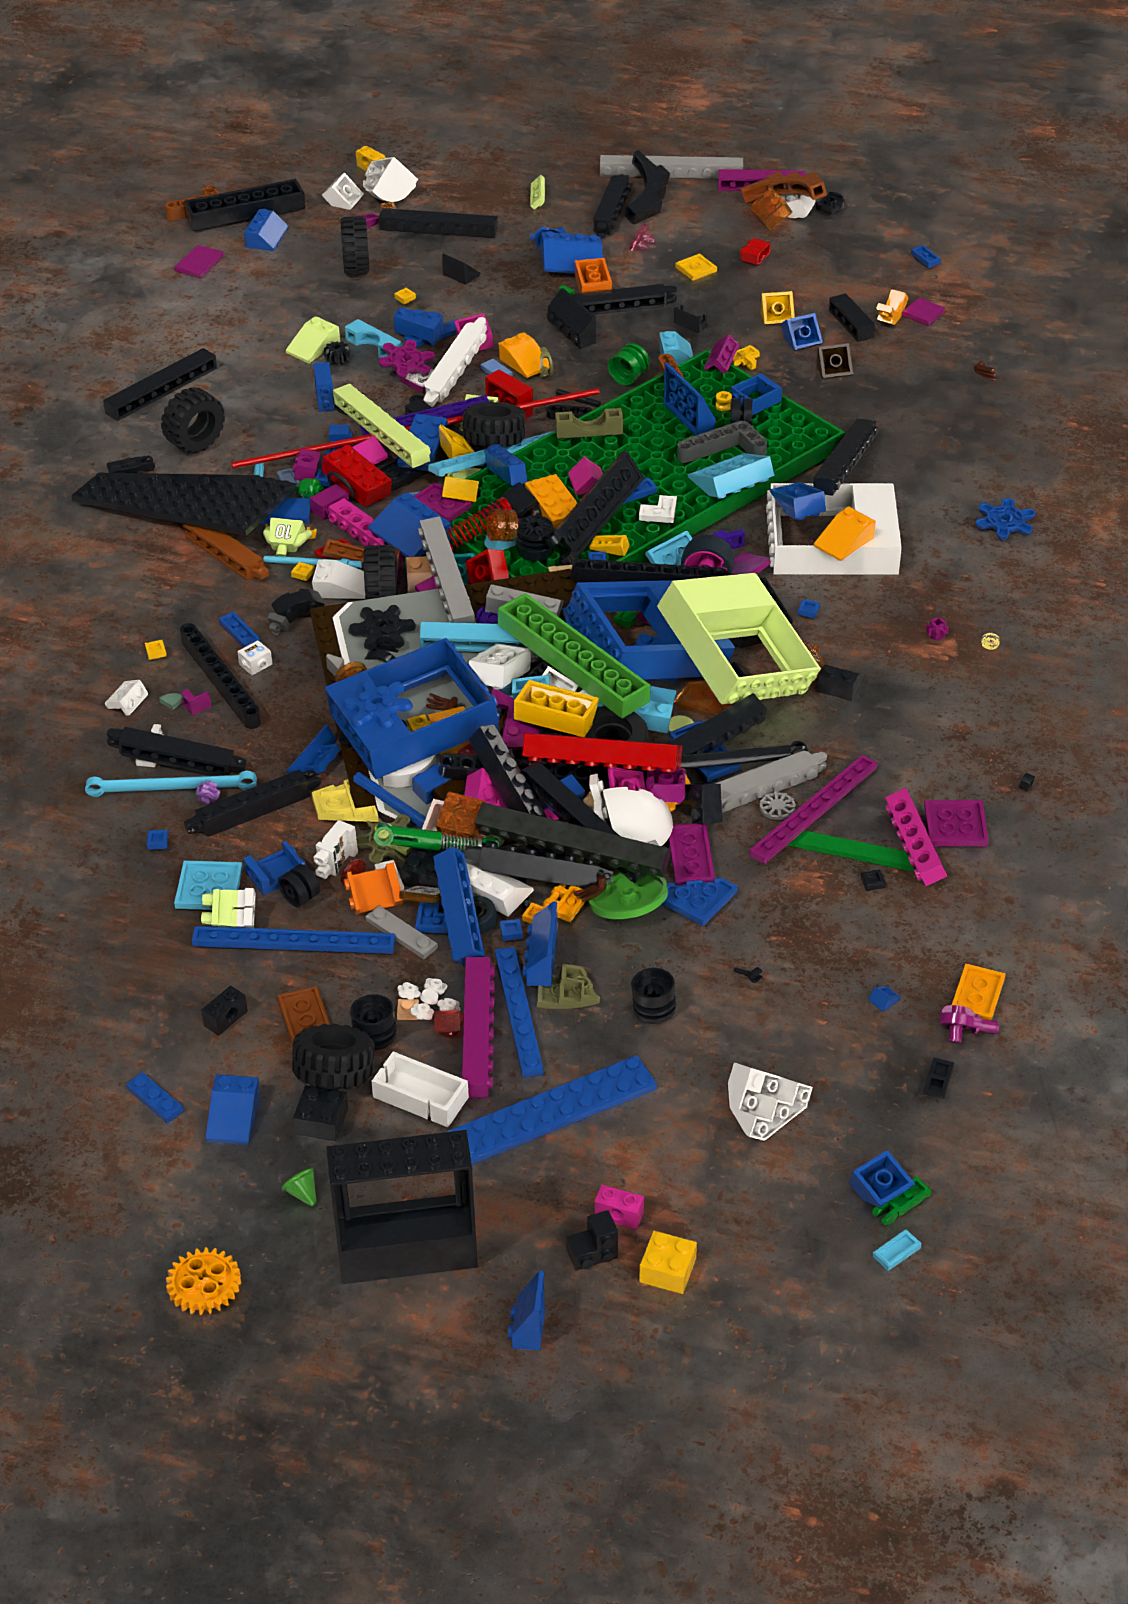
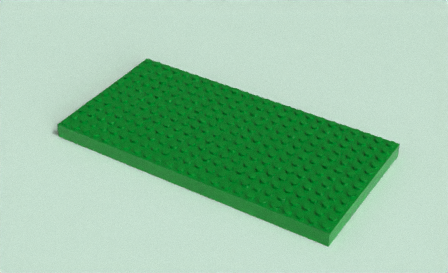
M707 349L677 366L684 379L702 395L715 417L714 429L731 424V409L729 411L717 410L715 407L717 402L716 394L721 391L731 393L732 386L753 376L733 364H730L728 371L724 374L715 365L705 370L704 366L711 354V351ZM662 373L578 418L582 421H592L600 417L604 409L621 408L623 434L557 439L555 430L512 454L525 463L527 482L556 474L578 503L585 494H575L568 472L585 456L601 467L604 473L622 452L628 451L644 479L650 478L656 485L657 493L622 504L596 536L627 535L629 548L626 555L619 556L606 553L607 561L646 563L649 561L645 554L648 550L685 531H688L690 536L695 535L767 493V490H770L771 483H784L821 462L823 459L828 458L845 436V432L782 394L781 402L752 415V427L767 441L766 456H770L774 476L768 478L769 480L766 482L754 483L755 486L744 487L740 489V492L728 493L725 498L717 499L705 493L688 477V474L747 452L740 445L691 462L682 463L678 461V442L695 435L664 405V375ZM756 391L748 395V397L753 400L763 394ZM487 467L465 478L467 480L479 481L476 502L470 501L472 508L450 522L451 528L454 529V525L458 526L459 522L463 523V519L468 521L469 516L473 518V514L478 515V511L487 507L513 486L509 485ZM660 495L677 496L673 523L639 520L641 504L658 506ZM530 512L525 513L519 519H523L527 516H530ZM480 514V519L486 526L487 532L483 529L479 519L475 515L474 517L483 534H480L473 520L469 518L478 537L474 535L470 525L465 521L466 528L472 535L473 540L470 539L466 529L460 524L468 543L464 540L456 526V532L461 538L463 545L460 544L456 534L451 530V534L459 548L456 547L457 554L474 553V556L488 549L485 546L486 536L488 533L495 531L489 528ZM514 522L503 531L513 529L517 531ZM561 541L554 545L553 554L542 561L523 559L518 554L517 545L503 550L509 578L548 572V567L562 566L558 560L567 553ZM590 542L576 559H588V552L600 551L591 550L589 548Z

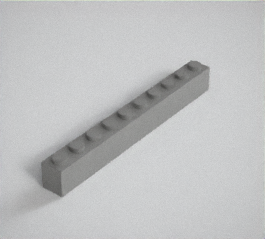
M601 155L600 177L619 176L620 174L629 175V177L642 176L632 164L633 156ZM646 156L656 166L662 165L670 172L669 178L718 179L719 169L743 170V158Z

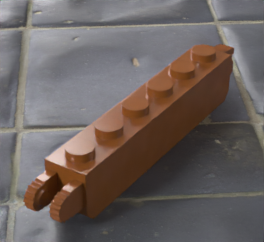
M182 523L187 539L245 580H252L255 577L263 580L269 576V570L263 565L262 557L242 545L238 540L232 538L228 533Z

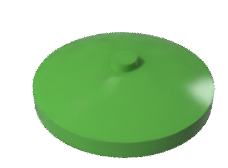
M621 872L613 874L611 883H606V890L589 900L591 910L603 918L628 919L638 917L653 911L666 900L668 896L667 882L664 877H650L646 875L636 883H633Z

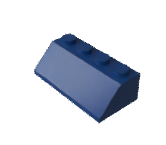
M553 901L533 916L532 924L528 925V936L531 937H527L526 949H529V951H525V963L527 965H523V977H527V985L529 986L552 985L557 941L556 901Z

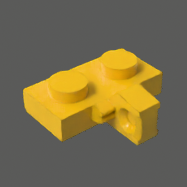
M751 345L736 351L731 364L734 366L742 364L746 365L750 370L756 369L757 360L755 358L760 357V351Z

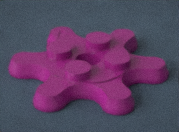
M407 340L403 347H397L392 343H385L383 349L389 356L380 357L378 362L383 368L392 367L400 379H405L408 373L415 374L418 372L423 376H427L431 368L425 365L424 362L432 361L435 354L432 351H418L416 349L417 343L414 340Z

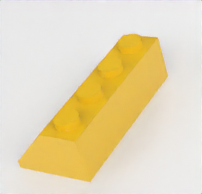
M528 680L514 700V719L585 737L592 726L599 698Z

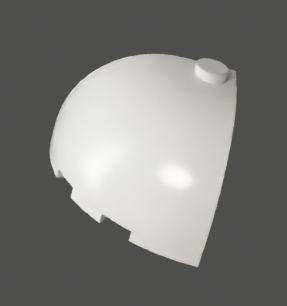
M395 157L371 161L365 173L367 178L366 181H363V187L376 199L396 202L404 199L416 187L418 179Z
M616 787L603 790L611 825L616 833L622 837L646 843L656 840L659 846H662L668 840L673 829V819L668 806L662 799L659 800L653 796V793L643 789L635 791L628 790V787Z

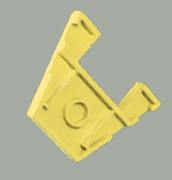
M348 779L344 780L342 785L336 787L330 785L312 792V800L318 820L379 821L375 806L354 807Z

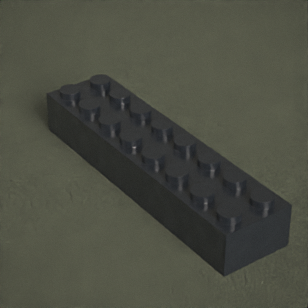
M297 179L184 201L185 215L193 231L253 219L259 209H267L278 214L306 208L304 191Z

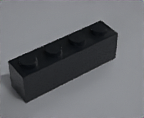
M846 293L829 298L830 313L857 342L874 338L875 323Z

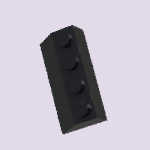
M561 288L548 305V321L580 349L596 344V316L564 288Z

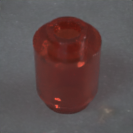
M352 859L341 873V883L344 885L347 872H351L352 875L367 872L366 864L360 859Z

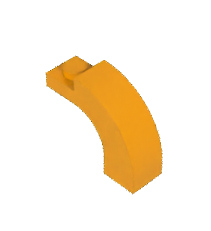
M891 290L886 305L880 303L877 305L876 310L879 313L877 320L895 325L906 307L908 301L907 294Z

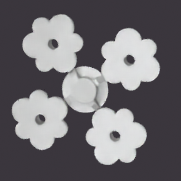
M426 979L424 984L425 990L422 993L418 991L419 988L408 982L399 985L397 988L400 997L409 1000L420 997L424 1002L414 1004L410 1010V1013L419 1020L432 1019L434 1010L428 1004L437 1003L440 1007L439 1010L446 1012L450 1016L459 1013L461 1010L460 1004L456 1000L445 998L438 1001V994L442 995L447 990V985L442 983L440 979Z

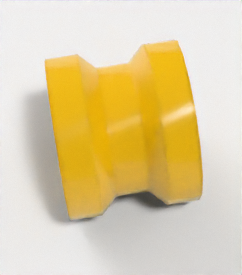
M726 391L718 392L716 394V409L719 411H729L731 409V393Z

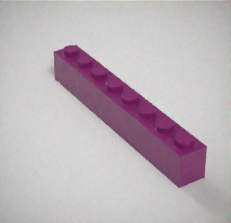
M466 957L462 1079L468 1081L469 1098H488L489 1089H493V1076H489V1073H493V1060H489V1056H493V1044H490V1040H494V1028H490V1024H494V1012H490V1009H494V996H490V993H494V981H491V978H495V965H491L490 957Z

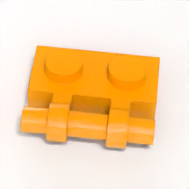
M559 883L551 891V896L544 900L543 907L556 901L557 917L571 922L586 901L583 902L582 899H578L573 893L574 891L582 890V888L571 885L567 890L565 884Z

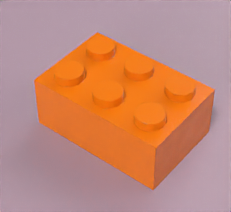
M605 258L575 260V278L580 293L612 289V280Z

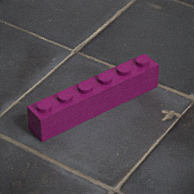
M719 169L718 191H741L740 188L766 179V176L780 171L783 176H786L798 170ZM798 171L801 176L805 175V171Z

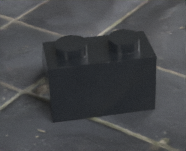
M825 664L818 676L817 692L852 701L864 676Z

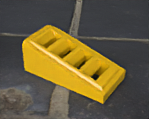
M598 535L593 538L589 548L591 550L625 556L629 548L627 535Z

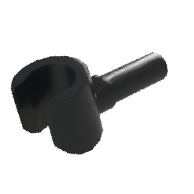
M759 967L754 968L752 971L734 968V972L747 976L752 983H756L763 978V976L759 975L762 973V969Z

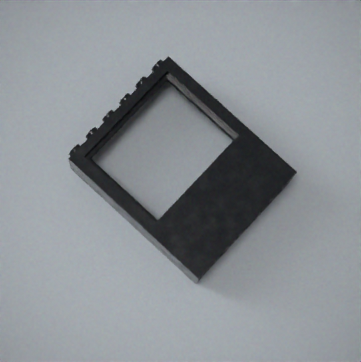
M467 1130L326 1146L342 1284L478 1268L473 1174ZM454 1171L455 1195L350 1207L347 1184Z

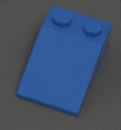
M802 482L770 489V493L784 512L794 518V520L805 519V516L809 515L819 516L820 513L826 512L825 494L820 489Z
M216 1074L211 1095L206 1141L249 1144L261 1096L258 1077Z
M539 1271L517 1296L516 1305L511 1307V1319H514V1323L509 1325L508 1339H512L513 1349L538 1351L541 1349L545 1317L544 1271Z

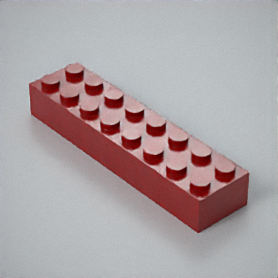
M524 733L522 756L528 757V761H543V758H547V762L562 763V760H566L565 764H580L581 761H585L584 765L599 766V763H604L603 767L615 768L618 767V764H622L625 769H637V766H642V770L653 771L656 770V767H659L662 772H675V769L681 768L682 745Z

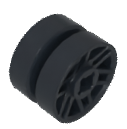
M732 398L731 424L737 421H746L752 426V399H744L743 405H741L740 398Z
M298 864L278 878V887L283 897L296 908H299L320 893L317 878L303 864Z

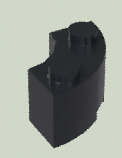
M299 589L298 592L283 594L271 605L276 614L286 617L288 622L292 623L301 616H311V608L324 606L325 603L318 591Z

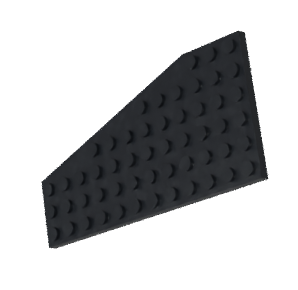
M100 472L74 492L71 497L74 502L247 536L297 490V484L287 480L282 481L275 478L261 477L260 475Z

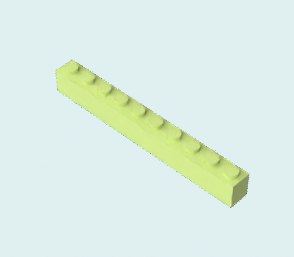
M347 384L333 390L335 405L412 468L430 462L429 455L431 451L428 445H425L419 438L405 429L403 425H400L395 419L390 417L388 413L384 412L372 400H369L364 394L359 392L357 388Z

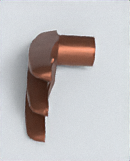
M983 361L974 366L975 372L982 377L993 381L996 380L992 376L997 374L990 372L995 370V368L985 366Z
M430 693L429 696L433 699L427 698V701L432 704H426V707L445 711L458 707V698L455 696L450 700Z
M599 875L598 884L574 891V895L578 899H582L583 902L597 897L606 890V876Z

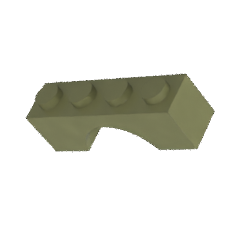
M621 408L604 409L601 416L592 421L579 420L573 415L572 411L556 412L555 429L557 439L623 434Z

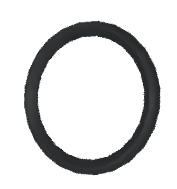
M329 472L327 479L330 486L334 485L331 475L336 476L349 489L351 493L349 500H353L355 494L348 481L336 472Z

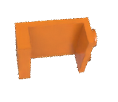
M394 862L386 864L383 869L352 875L351 872H347L344 886L345 890L350 892L351 898H348L350 909H354L355 915L371 912L379 905L384 909L402 905L403 897Z

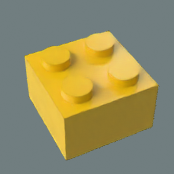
M653 1230L640 1264L639 1282L683 1294L696 1261L697 1242Z

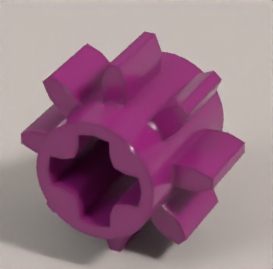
M942 618L930 620V624L926 625L928 636L934 640L945 638V634H948L949 626H946L947 622Z

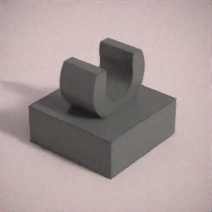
M270 612L267 618L270 622L269 629L272 630L271 634L278 636L281 630L287 632L290 628L287 618Z

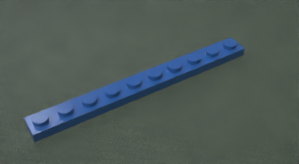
M195 926L192 946L393 954L396 938L395 933Z

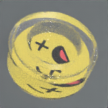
M987 633L982 636L981 645L984 648L993 650L999 647L1000 638L996 634Z

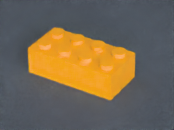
M556 474L525 483V488L537 499L542 516L552 521L553 531L577 505L576 500Z

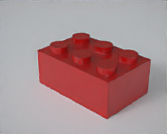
M500 369L485 377V392L488 397H498L499 402L510 403L511 405L533 401V388ZM533 408L523 410L526 415L525 420L533 416Z

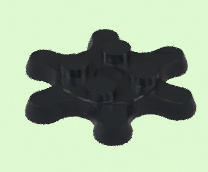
M397 605L389 606L384 612L381 610L373 611L370 607H364L360 612V616L365 621L352 623L349 626L348 632L354 636H366L364 648L367 650L375 649L381 642H388L393 647L400 648L405 644L400 634L405 631L415 630L416 624L412 619H399L401 611Z

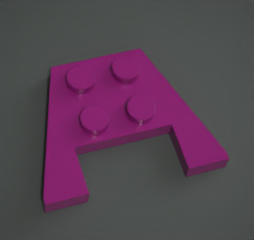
M492 688L491 695H494L497 700L496 708L507 710L502 739L508 749L523 751L524 733L539 734L540 726L514 719L515 699Z

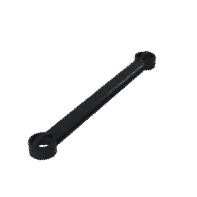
M794 741L791 745L682 755L681 768L693 769L773 761L795 754L794 751L797 750L808 751V748L804 742Z

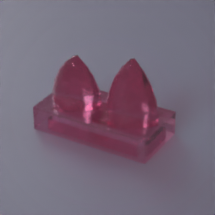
M643 223L628 249L632 251L636 247L649 249L646 242H657L653 235L647 231L649 225Z

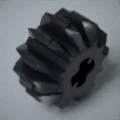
M343 341L331 342V344H326L324 348L326 362H329L331 365H343L344 362H348L351 355L348 344H344Z

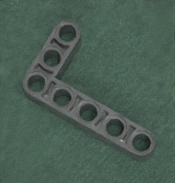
M737 421L678 442L677 459L682 463H687L740 445L748 454L766 456L767 441L748 422Z

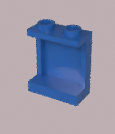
M286 841L282 842L283 849L256 862L251 855L243 858L245 872L263 895L279 889L278 878L289 872L298 864L306 866L302 857L299 858L295 848Z

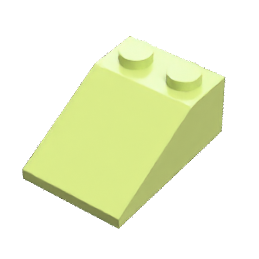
M313 317L303 325L286 349V353L304 362L311 363L324 354L326 344L336 341L340 342L339 326L319 317Z

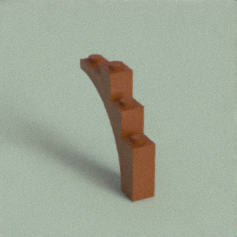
M779 171L766 176V179L740 188L745 203L781 194H800L810 197L812 200L827 195L824 182L815 171L803 176L798 171L783 176Z

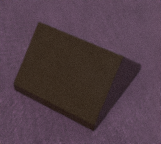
M849 343L818 347L816 366L822 379L853 375Z

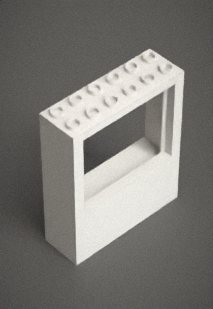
M771 483L770 489L794 483ZM804 483L813 487V483ZM843 483L833 496L825 495L826 512L820 513L819 516H836L849 506L876 521L874 538L842 561L819 550L814 545H783L781 516L788 515L772 496L770 490H767L769 556H772L770 557V567H773L774 574H899L901 539L893 483Z

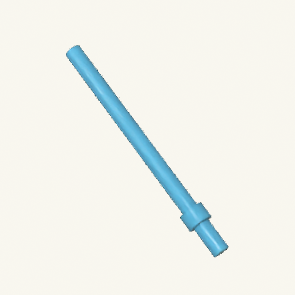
M264 556L263 558L264 562L298 564L302 562L316 566L318 560H325L282 556ZM345 558L336 560L355 568H363V561H350V559Z

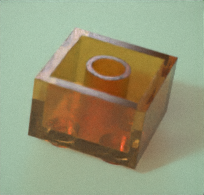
M769 188L749 206L754 216L770 232L792 213L786 201L772 188Z
M448 792L435 825L437 831L448 836L454 835L455 837L458 836V838L461 836L462 838L465 837V839L468 837L469 839L472 838L473 840L475 838L477 840L480 833L474 822L482 802L485 803V801Z

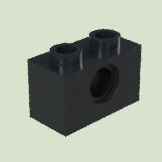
M231 985L201 1009L204 1027L218 1036L248 1012L245 994Z

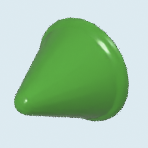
M305 1169L283 1184L282 1191H286L309 1206H315L317 1201L314 1169Z

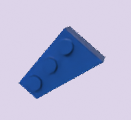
M398 308L394 314V330L396 333L410 338L412 336L418 337V340L422 342L427 340L431 345L435 346L443 331V314Z

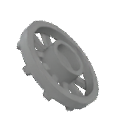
M774 791V793L765 794L760 800L761 813L772 820L787 819L796 809L794 798L787 795V793Z

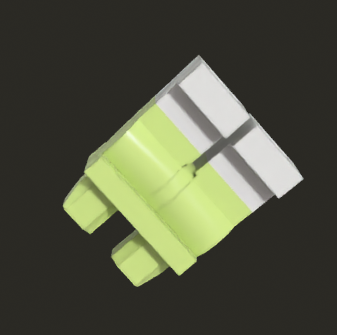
M245 888V890L213 889V893L203 894L202 905L203 907H212V912H202V925L254 928L256 897L254 888Z

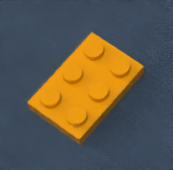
M965 964L952 1005L964 1006L971 1009L973 1013L979 1014L981 1019L992 1021L1006 973Z

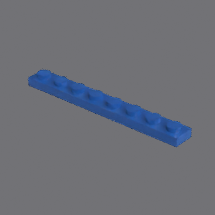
M515 947L495 949L496 962L522 1078L543 1075V1066Z

